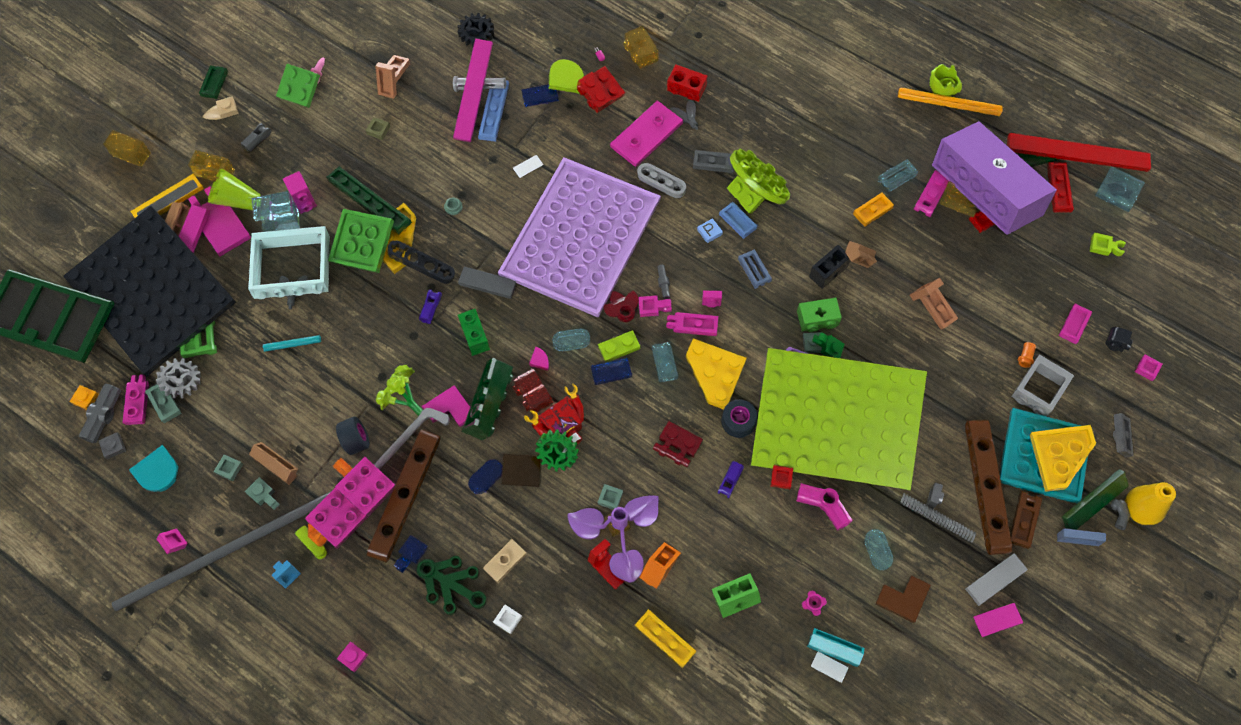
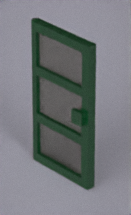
M8 269L0 283V336L85 364L114 306V301Z

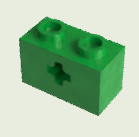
M476 309L458 314L472 356L490 350Z

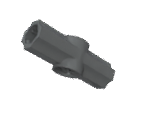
M110 384L103 385L96 402L91 403L87 408V420L78 436L79 438L90 443H97L105 424H109L114 417L113 408L121 393L119 388Z

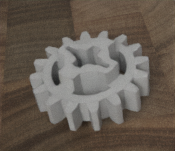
M175 358L173 360L174 363L166 361V367L160 366L161 372L156 373L157 385H159V390L164 391L165 396L171 393L173 398H176L177 395L184 398L185 393L190 396L192 395L191 390H198L197 385L201 384L200 371H198V366H193L192 361L185 363V359L182 358L180 362H177Z

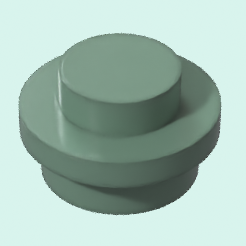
M454 197L449 198L444 205V209L449 215L459 214L463 207L461 201Z

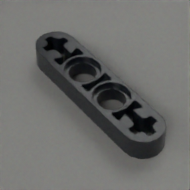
M396 240L388 244L387 253L390 258L441 283L449 284L453 281L455 270L450 265ZM399 248V251L393 252V249ZM413 254L418 257V260L411 262L407 257ZM426 263H432L434 264L435 268L432 270H428L424 267V265ZM449 272V275L443 276V273Z

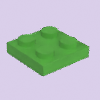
M286 64L276 97L309 108L320 75Z

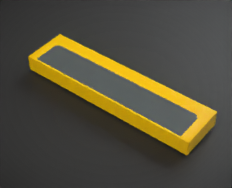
M192 174L130 212L136 218L149 206H152L159 215H162L170 210L172 202L181 203L204 188L195 175Z

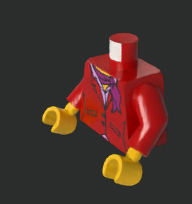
M573 383V392H568L566 386L564 389L571 396L570 399L566 396L539 416L537 412L530 410L533 414L531 420L528 416H524L525 421L533 423L532 427L540 437L543 433L547 434L549 430L555 433L556 429H559L560 434H563L565 431L566 437H573L572 443L577 442L579 444L582 441L578 432L582 429V422L584 421V407L579 395H576L578 388Z

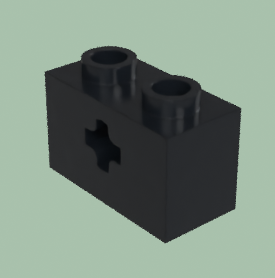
M840 245L835 246L812 266L809 278L823 289L849 266L850 259L845 253L846 251Z

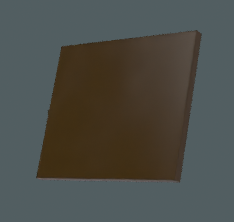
M503 453V465L501 468L502 485L539 487L540 459H537V456Z

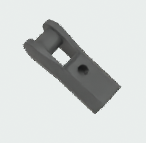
M263 123L258 124L254 131L241 142V146L250 153L261 141L270 136L271 129L266 128Z

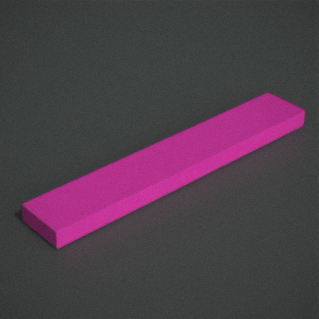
M475 38L453 135L455 140L471 142L493 46L491 41Z

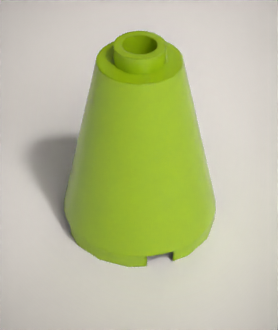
M220 169L216 175L219 179L213 182L209 192L208 203L252 211L256 208L259 209L262 203L260 194L226 170Z

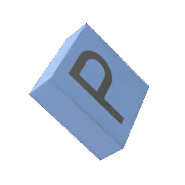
M713 218L697 227V231L707 243L723 234V231Z

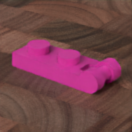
M934 171L914 207L915 211L919 212L920 210L926 213L925 215L931 217L949 184V181L940 172Z

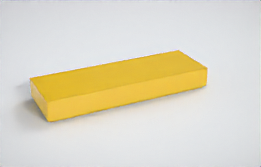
M649 609L635 624L638 630L682 668L696 653L694 648Z

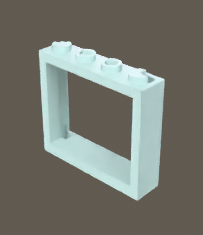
M326 227L252 233L248 289L253 298H280L289 295L301 296L303 294L328 292L330 236ZM321 243L320 279L260 285L262 249Z

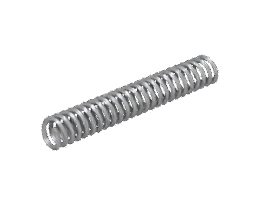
M903 494L900 504L903 503V506L906 504V507L909 506V509L912 507V510L915 509V512L918 510V513L921 512V515L924 517L927 515L926 518H929V520L933 518L932 522L935 521L937 523L939 521L938 525L941 524V527L945 524L944 528L947 527V530L951 527L950 531L953 530V533L957 530L956 535L959 533V536H961L963 533L962 538L966 535L965 540L968 538V541H970L972 538L971 543H973L976 532L970 531V528L967 529L964 525L961 526V523L958 524V522L952 521L949 517L946 518V515H940V512L937 513V510L929 508V506L920 503L917 499L914 500L911 496L908 497V494Z

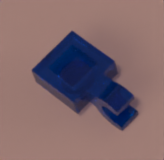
M410 535L398 551L402 557L394 564L396 569L403 573L410 562L417 564L428 549L427 545Z

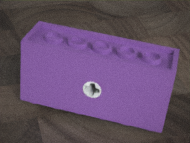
M979 121L943 138L932 163V166L1006 235L1043 216L1057 190Z

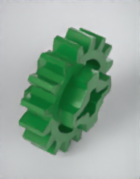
M556 429L555 433L549 430L547 434L543 433L536 443L535 452L539 453L537 459L542 458L541 464H548V469L554 467L556 472L559 468L565 471L567 467L571 468L578 458L579 449H576L577 442L572 443L573 437H566L565 431L563 434H560L559 429Z

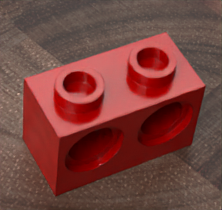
M676 64L667 80V91L698 102L707 86V75Z

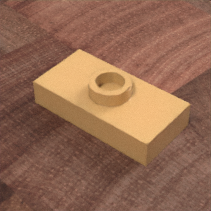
M511 539L483 569L499 583L527 553Z

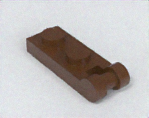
M1020 491L1010 532L1012 544L1026 549L1031 547L1042 496H1033L1028 494L1027 491ZM1026 502L1032 503V507L1027 506Z

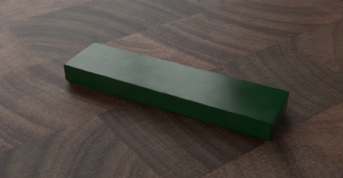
M1120 469L1117 470L1062 516L1065 528L1077 530L1129 487L1125 472Z

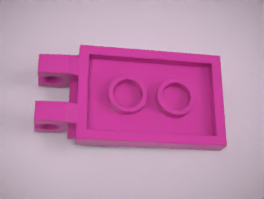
M210 186L204 189L208 196L211 190ZM195 196L188 198L191 205L206 208L210 211L203 228V233L219 257L251 239V236L231 207L208 202L201 206Z

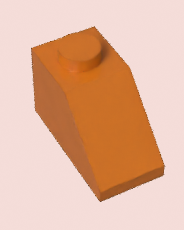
M664 542L649 558L639 578L657 589L670 572L681 552Z

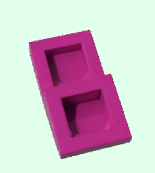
M1015 603L974 616L982 637L1023 624Z

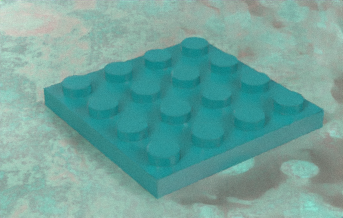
M1012 408L999 473L1001 483L1076 504L1080 502L1088 456L1066 489L1045 492L1030 434L1037 431L1081 425Z

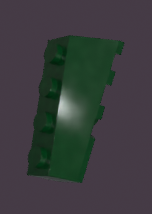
M491 358L486 362L461 432L480 440L492 436L495 426H493L494 421L501 412V408H499L501 401L503 402L507 395V391H505L507 384L513 378L511 373L513 370L512 366L495 358Z

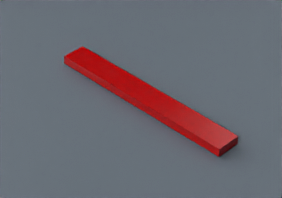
M1009 133L1007 136V146L1015 153L1145 172L1151 169L1150 153Z

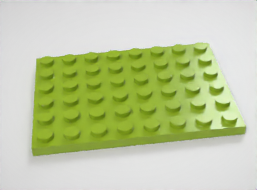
M768 348L751 465L773 469V465L793 468V472L911 490L927 371Z

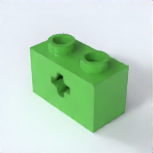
M837 298L799 303L797 309L802 332H815L821 328L833 329L839 326L842 318Z
M750 573L712 589L715 602L723 618L761 603L758 588Z

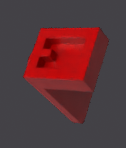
M604 539L590 551L587 561L614 589H617L625 581L617 578L611 572L609 564L612 556L608 552L611 544Z

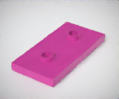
M657 100L610 143V147L633 166L637 167L683 124V119Z

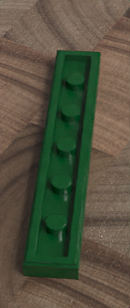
M340 166L326 177L328 182L372 215L393 219L392 230L398 235L412 223L407 216Z

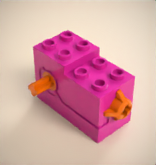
M366 457L354 468L342 458L333 465L344 478L305 518L309 523L308 537L317 546L322 547L328 541L338 549L393 492L395 484Z

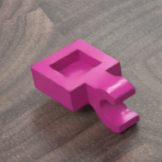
M658 296L639 297L640 317L659 316V311L671 312V299L658 301Z

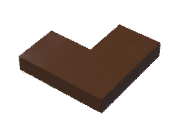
M912 575L903 593L884 584L875 604L915 623L931 585Z

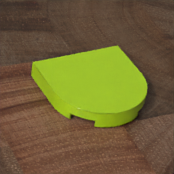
M565 59L554 62L549 71V89L579 93L577 83L579 79L584 77L580 66L573 61Z

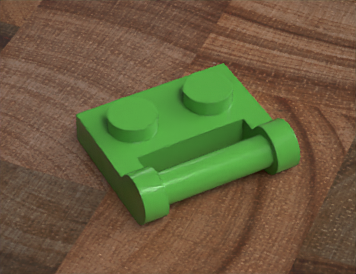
M215 321L206 327L207 345L202 346L201 332L198 333L186 345L180 347L183 358L217 353L213 329Z

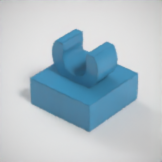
M287 560L283 564L278 561L273 566L276 571L272 576L284 588H287L301 574Z

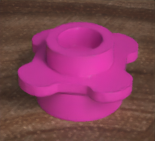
M809 591L806 601L802 602L803 609L810 610L814 616H818L821 614L822 606H825L827 601L824 597L816 594L815 591Z

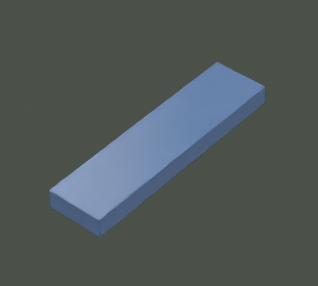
M507 80L505 89H489L478 135L479 140L495 142L497 140L509 87V81Z

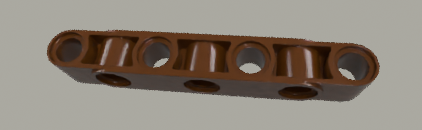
M988 420L966 421L965 431L986 551L988 555L1011 554L1012 542L990 423ZM977 445L983 446L985 451L980 450ZM984 483L990 484L992 489L986 488ZM991 521L996 522L999 529L994 528Z
M423 429L420 430L369 545L367 556L385 563L388 562L441 439L440 435ZM424 455L425 459L422 462L415 461L416 457ZM408 491L410 494L407 498L403 499L399 497L401 492ZM386 528L394 529L390 536L383 535Z

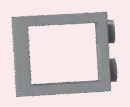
M1039 354L1011 397L1019 404L1026 405L1032 409L1035 414L1047 417L1054 409L1074 375ZM1034 371L1060 386L1049 404L1024 389Z

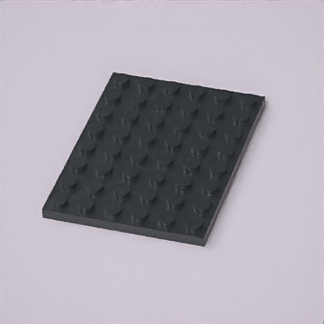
M149 206L63 276L73 289L114 301V306L104 327L146 377L179 351L182 345H186L190 339L203 331L236 303L232 296L152 206ZM83 300L96 316L101 305Z

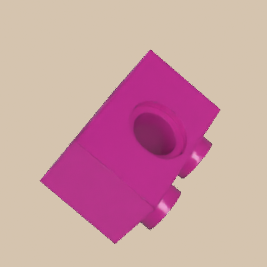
M300 171L283 178L301 214L317 207Z

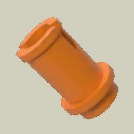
M1024 343L1022 354L1018 357L1021 367L1029 368L1034 363L1033 356L1036 350L1034 343Z

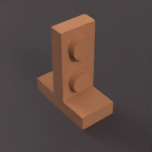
M393 55L387 64L380 62L376 64L378 95L393 99L396 97V83L410 65L408 58Z
M938 278L911 293L910 297L913 301L917 299L922 301L938 327L942 330L956 321L958 317L938 289L944 284Z

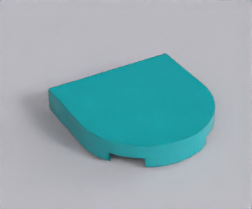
M161 445L129 469V471L146 490L161 492L167 490L175 483L178 464L168 450Z

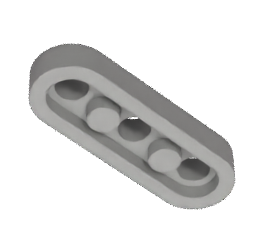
M649 163L641 164L638 167L637 176L642 182L674 198H681L685 195L686 184L683 180Z

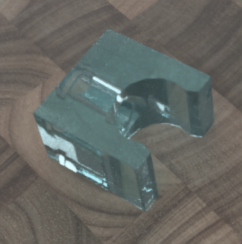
M288 191L251 198L253 217L255 221L262 222L263 232L300 229L298 209Z

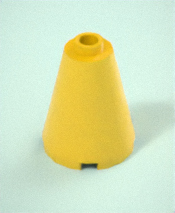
M1165 482L1133 488L1125 499L1130 517L1141 525L1158 524L1169 511L1176 497V491L1172 485Z

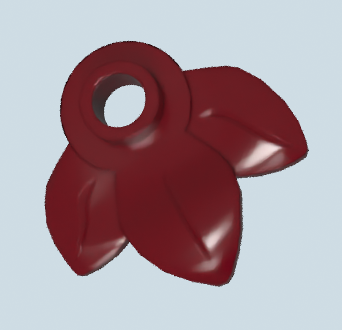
M612 291L610 304L604 305L603 310L608 316L617 317L621 322H630L635 317V309L639 304L638 296L635 291H631L626 297L616 291ZM627 312L629 315L624 316L623 313Z

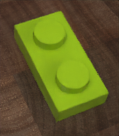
M632 330L598 344V348L605 363L639 350L640 344Z

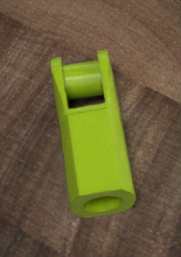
M305 525L296 531L295 535L317 559H324L327 556L325 547L317 546L308 537V528Z

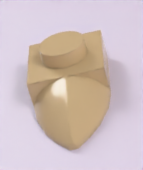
M233 96L216 101L217 105L210 108L203 115V118L218 120L239 114Z

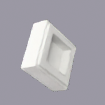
M504 605L493 623L509 634H512L522 615Z

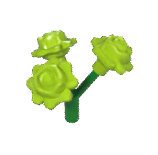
M407 365L398 366L394 374L387 380V387L384 391L378 392L376 402L381 406V410H384L389 404H400L409 406L418 416L421 414L423 409L414 401L409 387V377L415 372L412 368H409ZM398 392L399 395H403L407 402L397 400V397H393L391 394Z

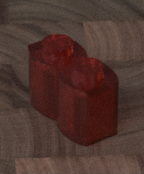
M533 368L513 379L515 385L512 388L517 396L521 395L524 399L522 404L527 412L531 410L538 413L553 404L550 394Z

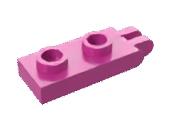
M679 312L675 313V315L667 316V321L669 322L666 323V327L673 329L676 333L717 336L718 316Z
M144 374L139 375V381L137 375H132L131 382H127L123 423L125 425L145 424L148 400L145 391L149 389V383L146 381Z

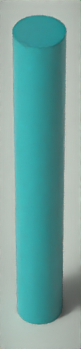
M316 335L263 344V350L266 352L320 343L321 336Z

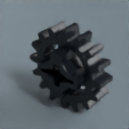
M471 13V17L465 16V21L460 20L461 25L457 26L458 35L461 38V42H465L467 46L471 43L472 47H474L475 38L486 41L492 40L494 24L491 22V18L487 19L485 14L481 17L480 13H477L476 16Z

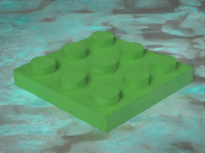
M343 209L328 261L379 273L394 220Z

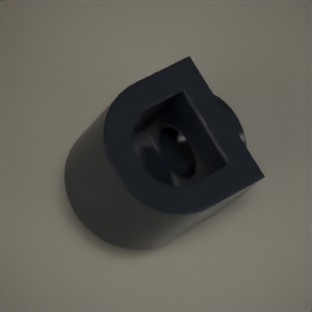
M1113 327L1109 331L1105 344L1112 351L1123 352L1124 349L1129 350L1133 343V340L1130 339L1132 331Z

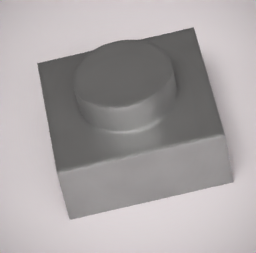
M118 432L98 440L103 456L106 459L126 452L121 435Z
M934 483L930 489L926 506L934 509L937 504L942 503L944 493L941 492L943 485Z

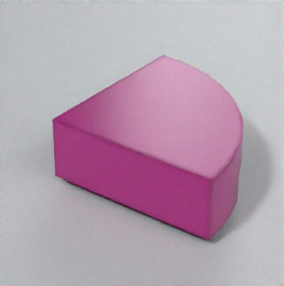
M535 347L530 366L548 371L549 361L546 353L542 349Z

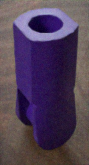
M432 290L428 291L419 316L421 322L431 324L436 308L441 300V292L434 293Z
M735 461L731 462L717 494L722 493L727 495L728 499L730 498L744 469L742 464ZM725 482L732 485L731 489L724 486Z

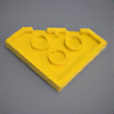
M403 203L396 209L407 216L412 223L399 235L391 230L388 244L397 240L412 247L416 216ZM387 244L383 262L396 274L406 265L389 257ZM396 247V249H393V252L396 253V251H399V248Z
M693 338L687 351L686 359L693 369L695 378L703 390L707 403L724 410L725 406L730 402L747 358Z
M1091 425L1037 431L1030 434L1045 492L1064 490L1069 486L1090 451L1096 445Z

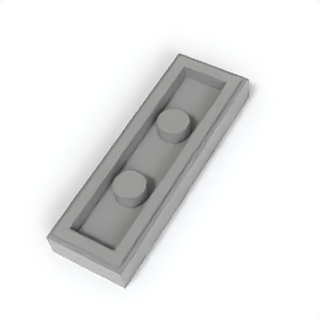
M1013 553L965 590L977 605L980 606L1028 569Z

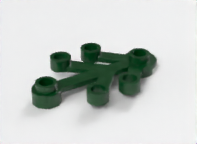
M453 556L448 560L436 563L431 559H424L417 566V574L420 578L425 579L427 589L426 600L429 604L435 605L440 599L438 593L435 592L434 578L441 584L444 599L443 610L447 615H453L457 610L456 605L453 603L450 589L467 598L475 609H481L486 605L487 598L483 592H472L455 582L466 578L471 580L477 579L479 576L477 567L470 566L466 570L444 575L439 571L450 567L453 569L461 568L462 560L460 557ZM454 560H459L457 566L452 565ZM426 567H431L429 573L424 572ZM471 570H476L474 576L469 575ZM435 594L436 599L434 601H430V596ZM482 598L481 604H475V600ZM453 605V610L448 612L446 610L447 606Z

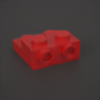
M606 66L594 73L590 72L579 79L577 83L578 92L580 95H584L589 107L594 109L596 113L625 95V91Z

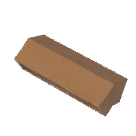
M172 202L165 222L179 236L190 207L182 202Z
M849 241L845 253L851 262L866 268L877 262L875 259L876 251Z
M262 442L253 445L249 455L288 485L297 477L298 468Z

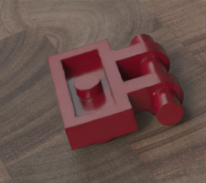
M668 421L659 437V440L665 442L662 446L656 442L653 450L659 452V455L662 457L666 456L674 460L675 464L688 468L691 461L685 458L686 454L694 458L703 439ZM672 446L680 450V453H675L674 451L670 450V447Z

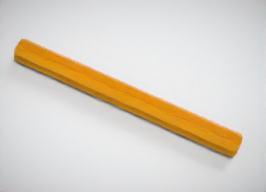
M899 88L898 98L995 116H1000L1003 110L1002 106L907 88Z

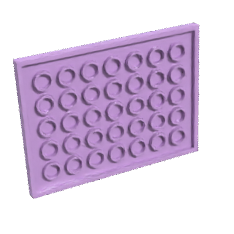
M563 157L499 269L498 275L514 280L517 284L595 317H599L651 219L661 196Z

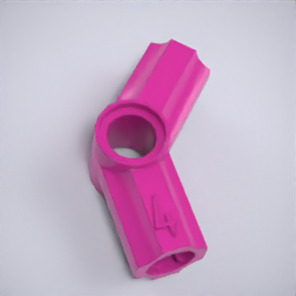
M800 484L796 501L820 507L825 511L837 531L853 521L834 489H821ZM823 497H830L833 503H826Z

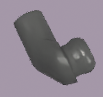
M1114 499L1111 507L1113 510H1118L1119 514L1115 527L1125 530L1130 518L1128 506L1124 500Z

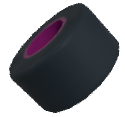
M742 399L729 402L725 406L721 418L725 432L736 438L750 435L757 423V411L750 402Z
M354 416L337 423V437L347 454L354 455L369 448V437L359 418Z

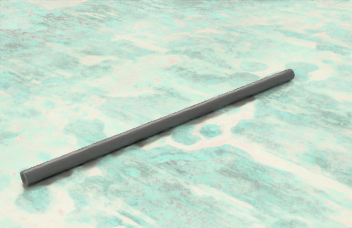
M330 492L112 602L113 609L117 612L311 513Z

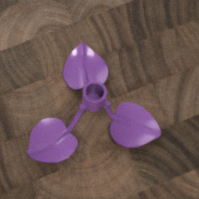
M658 496L635 498L629 501L625 508H615L604 524L602 513L594 508H586L574 513H568V521L572 530L583 539L597 538L600 534V529H604L610 522L615 529L620 530L623 553H616L611 557L610 570L617 578L629 583L634 582L640 577L644 563L641 554L637 550L626 552L624 528H626L628 521H634L640 527L652 525L658 517L659 498Z

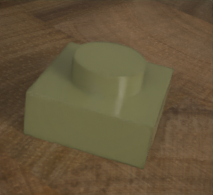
M373 117L366 129V133L383 140L390 128V124Z

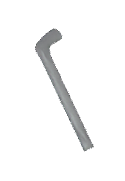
M425 408L374 465L380 470L427 419L433 418L446 426L450 423V417L438 410Z

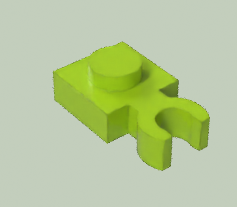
M1094 233L1091 237L1090 252L1109 256L1112 252L1116 256H1122L1125 251L1120 250L1118 247L1123 248L1126 242L1121 240L1113 242L1112 236Z

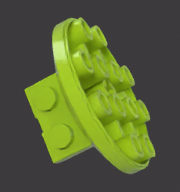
M739 149L731 154L730 161L737 177L727 189L739 200L748 213L752 214L764 200L777 204H785L789 200L790 193L785 185L787 181L774 172L775 168L771 164L762 162L751 150L746 152Z

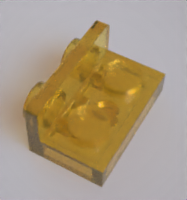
M949 181L939 204L974 217L977 207L955 187L954 183Z

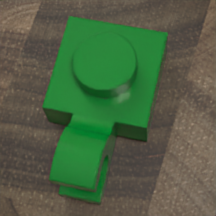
M820 333L819 336L815 334L812 339L814 344L822 347L821 353L823 355L833 358L841 357L845 344L832 335L827 336L824 333Z

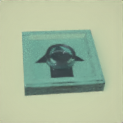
M1111 166L1095 196L1129 212L1145 182Z

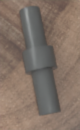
M658 265V284L662 290L663 299H670V282L666 276L665 266Z

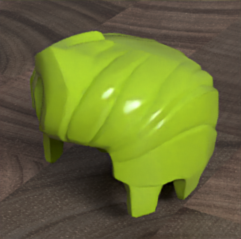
M941 64L931 71L930 88L934 94L952 96L961 92L962 83L957 76L954 65L948 68Z

